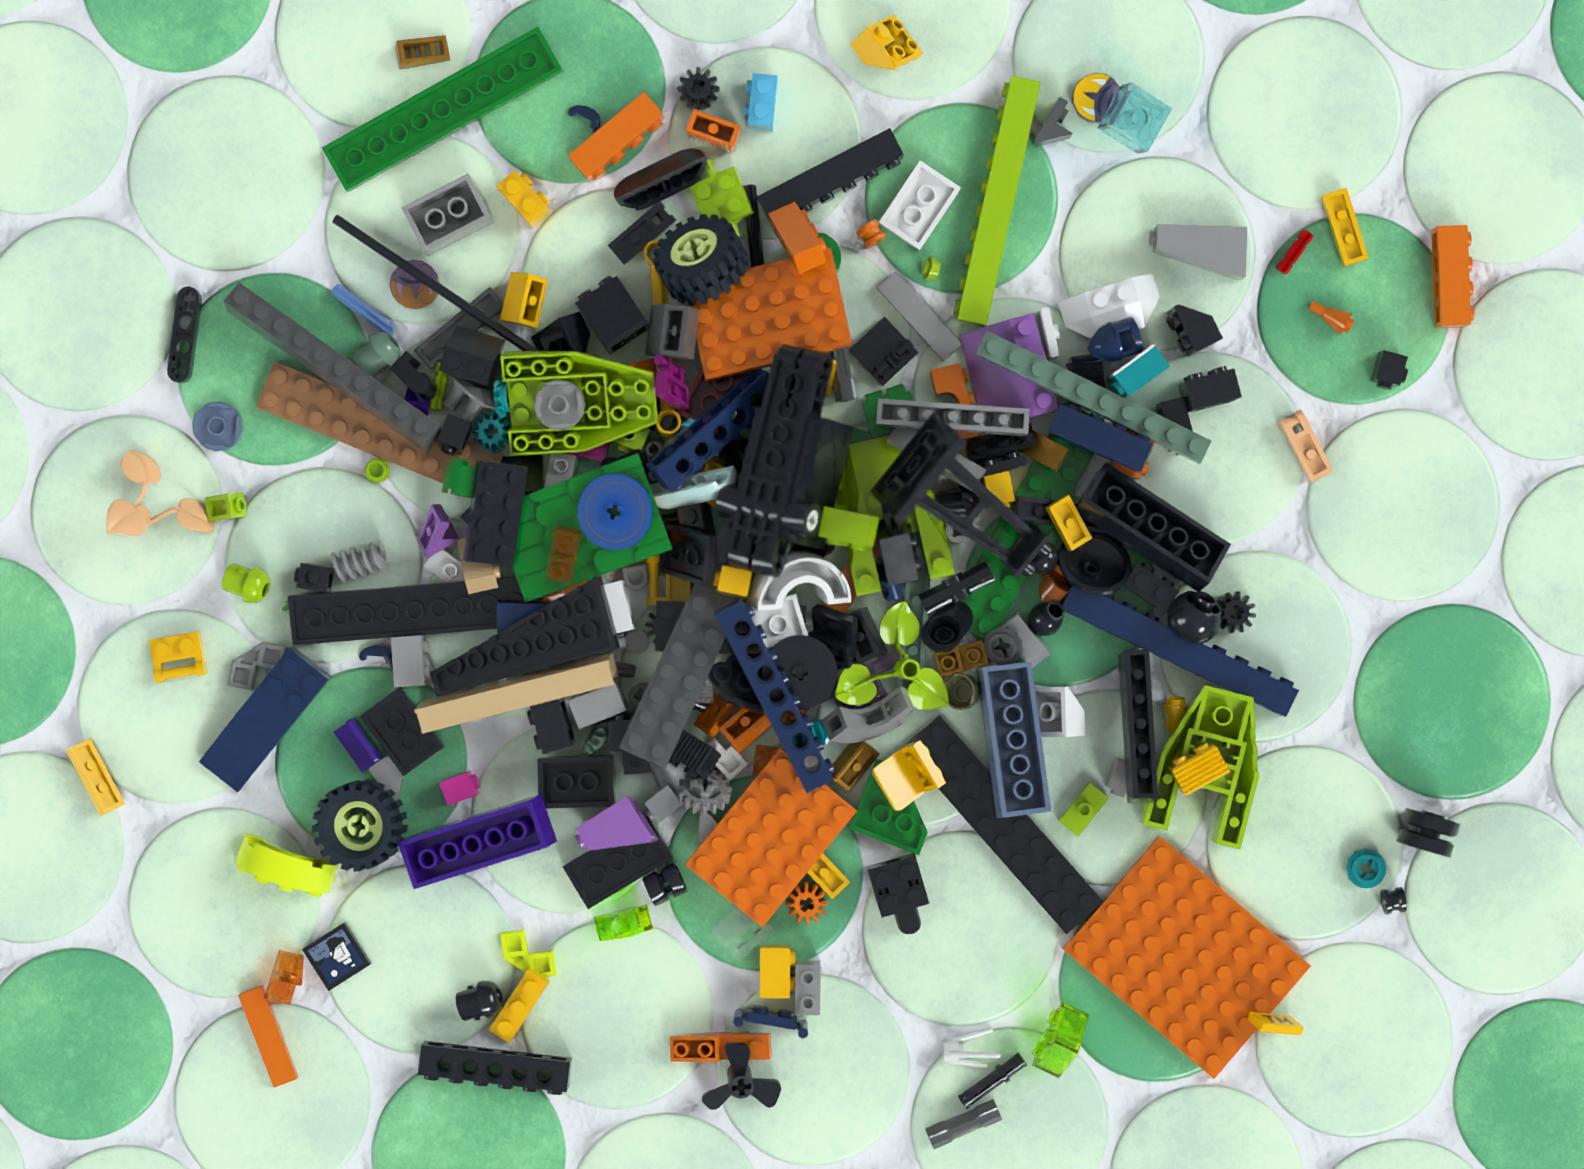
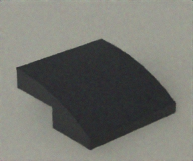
M816 604L811 608L813 630L808 633V636L820 640L830 649L835 658L836 665L849 669L852 666L856 650L857 617Z

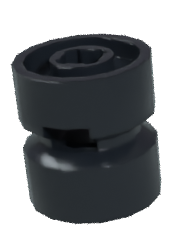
M675 863L663 867L661 873L654 871L642 877L648 895L655 907L668 901L670 895L677 897L687 892L685 882ZM669 881L670 884L665 886L664 882Z

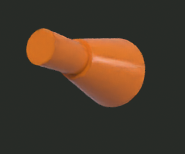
M1314 301L1308 309L1321 316L1339 335L1343 331L1348 333L1355 321L1351 318L1353 313L1329 307L1326 308Z

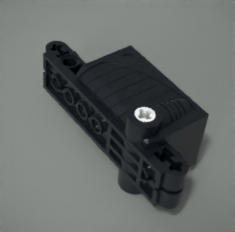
M787 344L781 345L777 354L774 353L763 402L755 407V417L752 421V429L748 438L749 442L748 446H746L742 471L738 479L739 483L738 485L730 484L721 488L716 499V512L718 516L728 519V524L732 528L726 552L729 553L728 563L731 567L778 578L783 572L790 542L824 550L826 538L818 536L824 506H835L853 432V427L821 417L833 366V357L830 353Z

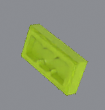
M1088 782L1058 821L1079 837L1109 797Z

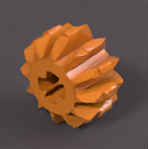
M804 882V890H801L797 884L795 887L797 894L791 892L788 896L794 901H786L787 907H794L788 912L789 916L798 913L795 921L799 923L802 917H805L806 925L810 924L809 917L811 916L815 922H818L819 917L816 913L826 914V910L819 906L828 905V900H819L825 895V891L822 890L816 894L818 885L814 884L812 889L809 890L808 882ZM807 898H811L813 906H807L806 909L802 908L803 904L800 901H806Z

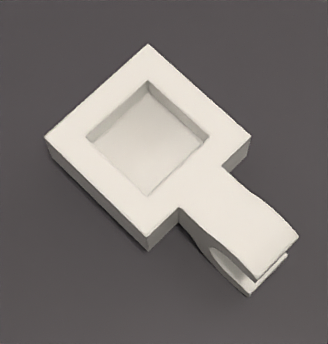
M715 737L707 742V744L714 747L721 754V758H719L716 766L729 781L748 765L746 760L732 745L725 749Z

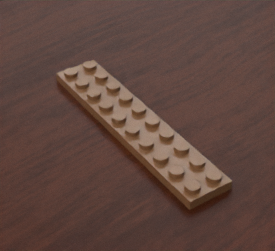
M275 361L272 364L255 406L440 483H443L446 464L451 463L452 458L466 460L469 462L468 466L476 467L477 460L501 463L504 457L503 454L498 452L490 453L488 448L481 450V445L469 440L462 456L456 453L454 456L442 452L441 448L438 447L437 441L425 453L330 384Z

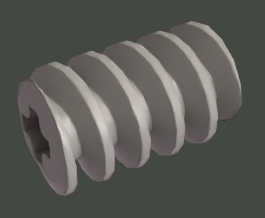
M379 540L378 548L375 547L373 542L369 543V550H366L363 544L360 545L359 553L353 547H350V555L348 556L344 550H341L340 558L334 552L331 553L335 572L344 582L348 580L349 576L352 579H356L358 572L364 577L367 575L368 570L371 574H375L377 568L382 572L387 569V555L381 540Z

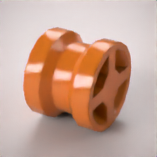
M877 219L856 231L857 236L863 239V246L866 250L887 237L885 232L880 231Z

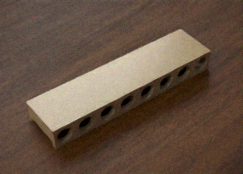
M614 651L579 661L423 700L414 711L417 713L423 734L614 685L613 677L619 676L614 659L615 654Z

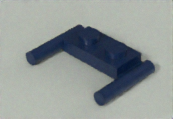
M754 1005L753 1008L748 1007L747 1013H744V1010L739 1008L736 1009L733 1023L736 1027H741L744 1020H746L747 1022L786 1029H798V1036L800 1038L808 1036L807 1021L800 1020L797 1022V1016L792 1015L793 1012L789 1010L778 1009L777 1013L768 1011L766 1006Z

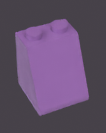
M628 796L575 828L578 833L575 836L577 842L582 848L588 850L653 843L659 840L634 798Z

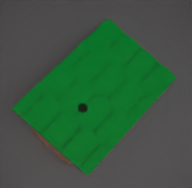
M639 454L629 456L524 496L514 567L512 566L525 603L672 550ZM623 474L632 477L646 489L650 496L653 507L650 528L638 543L629 548L621 550L602 548L588 539L580 526L578 519L580 497L593 480L603 475ZM617 505L615 508H610L613 518L621 515V511L617 510Z

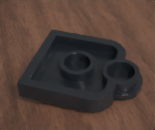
M735 653L731 654L725 662L713 664L708 677L710 682L717 686V695L722 701L760 714L763 713L764 709ZM762 667L758 670V675H759L761 678H762Z

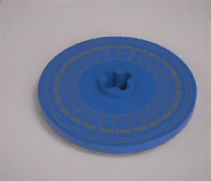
M607 474L596 478L585 488L579 500L578 519L584 534L594 544L605 549L621 550L635 545L646 535L652 522L653 507L648 492L637 480L627 475ZM617 505V510L621 511V515L613 518L610 508H615Z

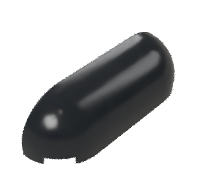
M694 148L678 151L624 178L615 187L614 197L622 207L635 208L637 211L646 209L696 184L701 179L700 176L704 171L705 165H707L706 156L703 151Z

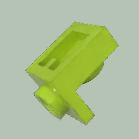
M243 492L204 497L208 522L247 516Z

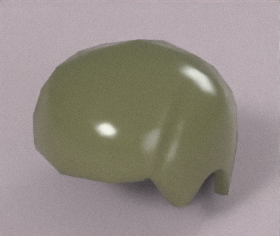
M953 673L951 677L945 680L944 684L947 689L950 707L956 710H967L976 704L979 699L980 688L973 676L966 673Z

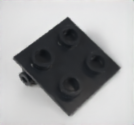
M886 317L881 319L849 350L882 387L919 353L914 348V345L908 339H905Z

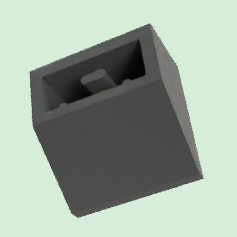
M651 305L645 355H661L669 358L694 360L699 310L682 305Z

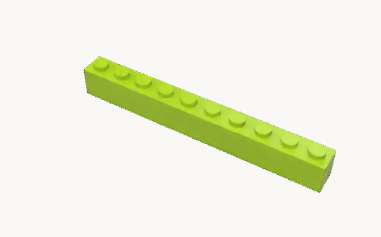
M1011 76L1009 83L1004 82L1001 97H1006L1004 107L999 106L996 121H1000L999 130H994L991 145L995 146L993 155L988 154L985 169L990 171L988 180L983 179L980 193L984 194L982 204L978 203L974 218H979L977 228L972 227L969 242H973L971 252L967 251L964 266L968 267L966 276H961L958 290L963 292L961 301L956 300L953 314L957 315L956 322L978 327L987 326L1041 84L1039 81Z

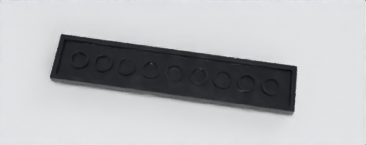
M516 577L496 578L498 588L472 594L468 593L465 581L287 596L293 645L497 629V602H524ZM539 598L529 602H539Z
M940 715L906 743L910 744L921 740L922 744L928 748L931 759L941 770L942 777L946 782L938 789L1066 935L1104 902L1028 815L996 818L990 772Z

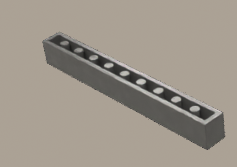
M240 282L225 298L224 304L227 312L425 453L437 441L441 431V427L437 422Z

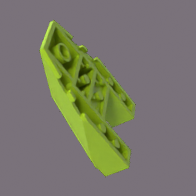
M889 436L849 445L846 465L847 510L879 517V520L884 519L881 508L882 504L870 490L901 453L900 449L886 443ZM930 488V490L926 494L937 501V498L935 497L934 493ZM917 505L905 519V523L911 524L912 532H920L930 580L954 575L955 571L943 521ZM849 543L846 549L856 595L861 596L882 591L872 547L865 546L864 551L849 548Z
M1207 685L1203 686L1160 753L1156 765L1159 798L1153 803L1143 804L1139 819L1141 824L1168 831L1179 788L1168 769L1173 765L1171 761L1184 754L1187 758L1195 753L1194 748L1207 742L1208 745L1214 744L1217 746L1230 770L1229 773L1201 787L1223 793L1211 841L1227 847L1241 849L1259 780L1253 697Z

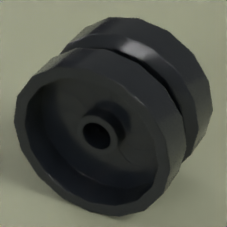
M1405 808L1402 820L1406 824L1417 828L1416 831L1406 828L1399 829L1396 841L1451 858L1454 845L1450 841L1440 839V834L1455 837L1458 834L1460 824L1446 820L1444 816L1424 810L1419 812Z

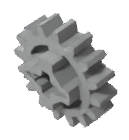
M713 770L706 780L699 776L694 779L685 774V779L679 780L677 788L679 803H684V809L693 808L694 814L698 810L702 811L703 815H706L707 811L716 814V808L724 810V805H729L732 792L730 781L724 780V774L717 776L716 770Z

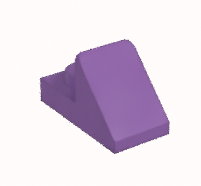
M441 504L431 505L417 538L425 557L433 556L459 539Z

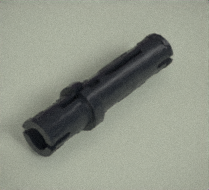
M1016 1053V1055L1002 1065H996L994 1071L964 1093L958 1095V1098L964 1107L968 1109L1003 1082L1008 1083L1010 1077L1026 1067L1027 1063L1019 1053Z

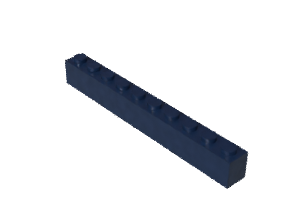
M1071 584L1070 590L1064 596L1061 605L1066 613L1141 649H1149V653L1230 692L1253 697L1255 704L1280 716L1287 717L1299 692L1298 689L1293 687L1294 682L1283 677L1277 680L1270 676L1271 671L1260 666L1256 670L1248 666L1250 661L1238 655L1233 659L1225 655L1227 650L1215 644L1211 648L1203 643L1194 644L1180 638L1170 629L1169 625L1165 626L1159 623V617L1148 612L1144 616L1136 612V606L1126 601L1121 605L1113 601L1115 596L1111 594H1090L1081 591Z

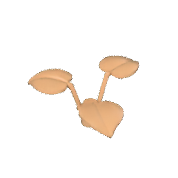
M135 450L127 451L121 459L122 472L130 480L138 483L142 482L143 487L134 506L129 501L122 499L112 502L106 516L107 534L141 535L147 529V525L152 526L154 522L173 512H177L176 520L190 530L214 532L215 524L214 522H208L206 506L192 498H184L179 502V507L174 506L151 518L149 509L145 506H140L147 490L148 482L153 484L159 482L161 477L160 469L157 463L148 455Z

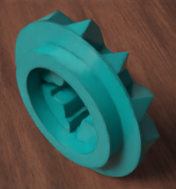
M498 377L494 382V402L496 413L500 418H504L510 412L507 382H503V377Z
M1364 848L1354 851L1351 857L1348 858L1345 869L1348 879L1354 885L1367 889L1373 888L1382 882L1386 874V863L1378 852ZM1370 862L1369 867L1374 871V874L1365 872L1362 875V869L1357 864Z

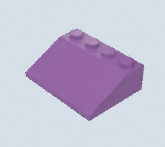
M1034 313L959 334L977 405L1030 409L1029 419L1058 411L1055 393L975 355L985 332L989 331L1046 359Z

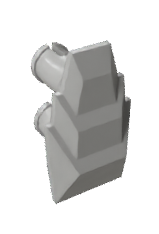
M448 375L453 381L454 386L442 403L447 408L456 411L466 394L470 398L467 406L459 415L460 418L472 422L473 425L483 407L496 411L494 396L491 391L485 390L480 385Z

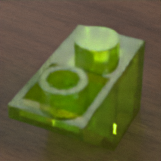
M647 905L629 907L594 917L596 932L600 941L629 938L653 929Z

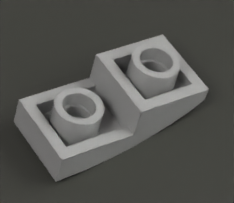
M1018 612L999 626V628L1008 627L1013 632L1017 631L1018 637L1023 640V652L1020 657L1025 662H1031L1032 668L1051 654L1050 649L1038 638L1030 625Z

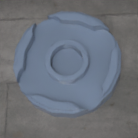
M210 402L197 411L192 423L195 438L203 447L213 451L230 449L241 439L243 433V419L239 412L231 405L223 402Z

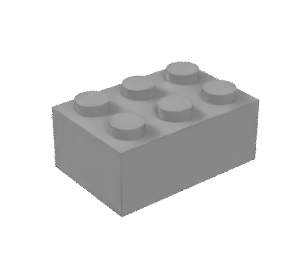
M468 173L401 207L423 251L428 256L494 223L473 179Z

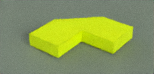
M525 929L500 933L503 958L523 971L524 974L530 967L544 977L557 975L554 951L529 953Z

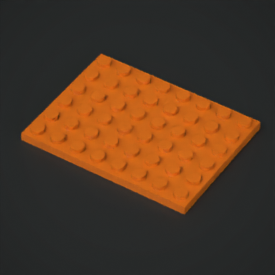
M1160 836L1153 841L1105 897L1104 902L1093 911L1062 948L1213 1079L1216 1078L1257 1030L1248 1020L1250 1012L1271 1014L1311 967V965Z

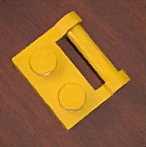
M659 555L647 558L649 598H646V605H656V601L687 602L691 593V582L665 574L666 597H659Z
M200 631L149 640L156 684L164 683L167 679L196 674L197 676H204L207 674ZM195 657V665L164 670L163 663Z

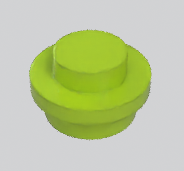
M930 256L921 265L920 274L923 275V280L934 281L939 274L941 263L936 261L935 257Z
M373 458L366 464L365 474L370 481L381 483L389 477L390 466L384 459Z

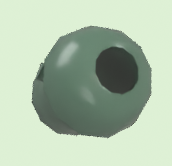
M376 332L369 335V341L366 344L361 343L360 349L352 355L357 366L373 377L379 371L381 373L386 370L384 367L388 364L392 366L399 359L401 352L397 341L386 332Z

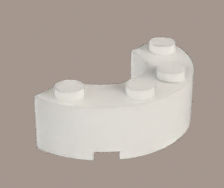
M792 550L788 551L783 572L778 578L756 573L749 587L747 602L749 601L750 605L757 611L782 609L783 600L789 590L805 582L813 583L816 596L827 604L850 603L851 592L845 576L833 564L813 552Z

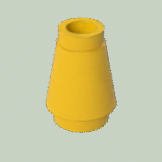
M1165 697L1163 709L1167 733L1173 734L1186 714L1188 704L1185 703L1184 697Z

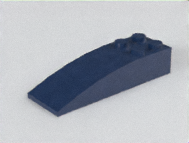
M294 646L290 647L200 759L199 763L236 792H239L332 676Z

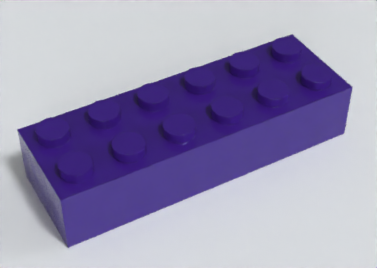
M539 794L408 836L397 843L413 889H417L548 848L557 842V838L542 795Z

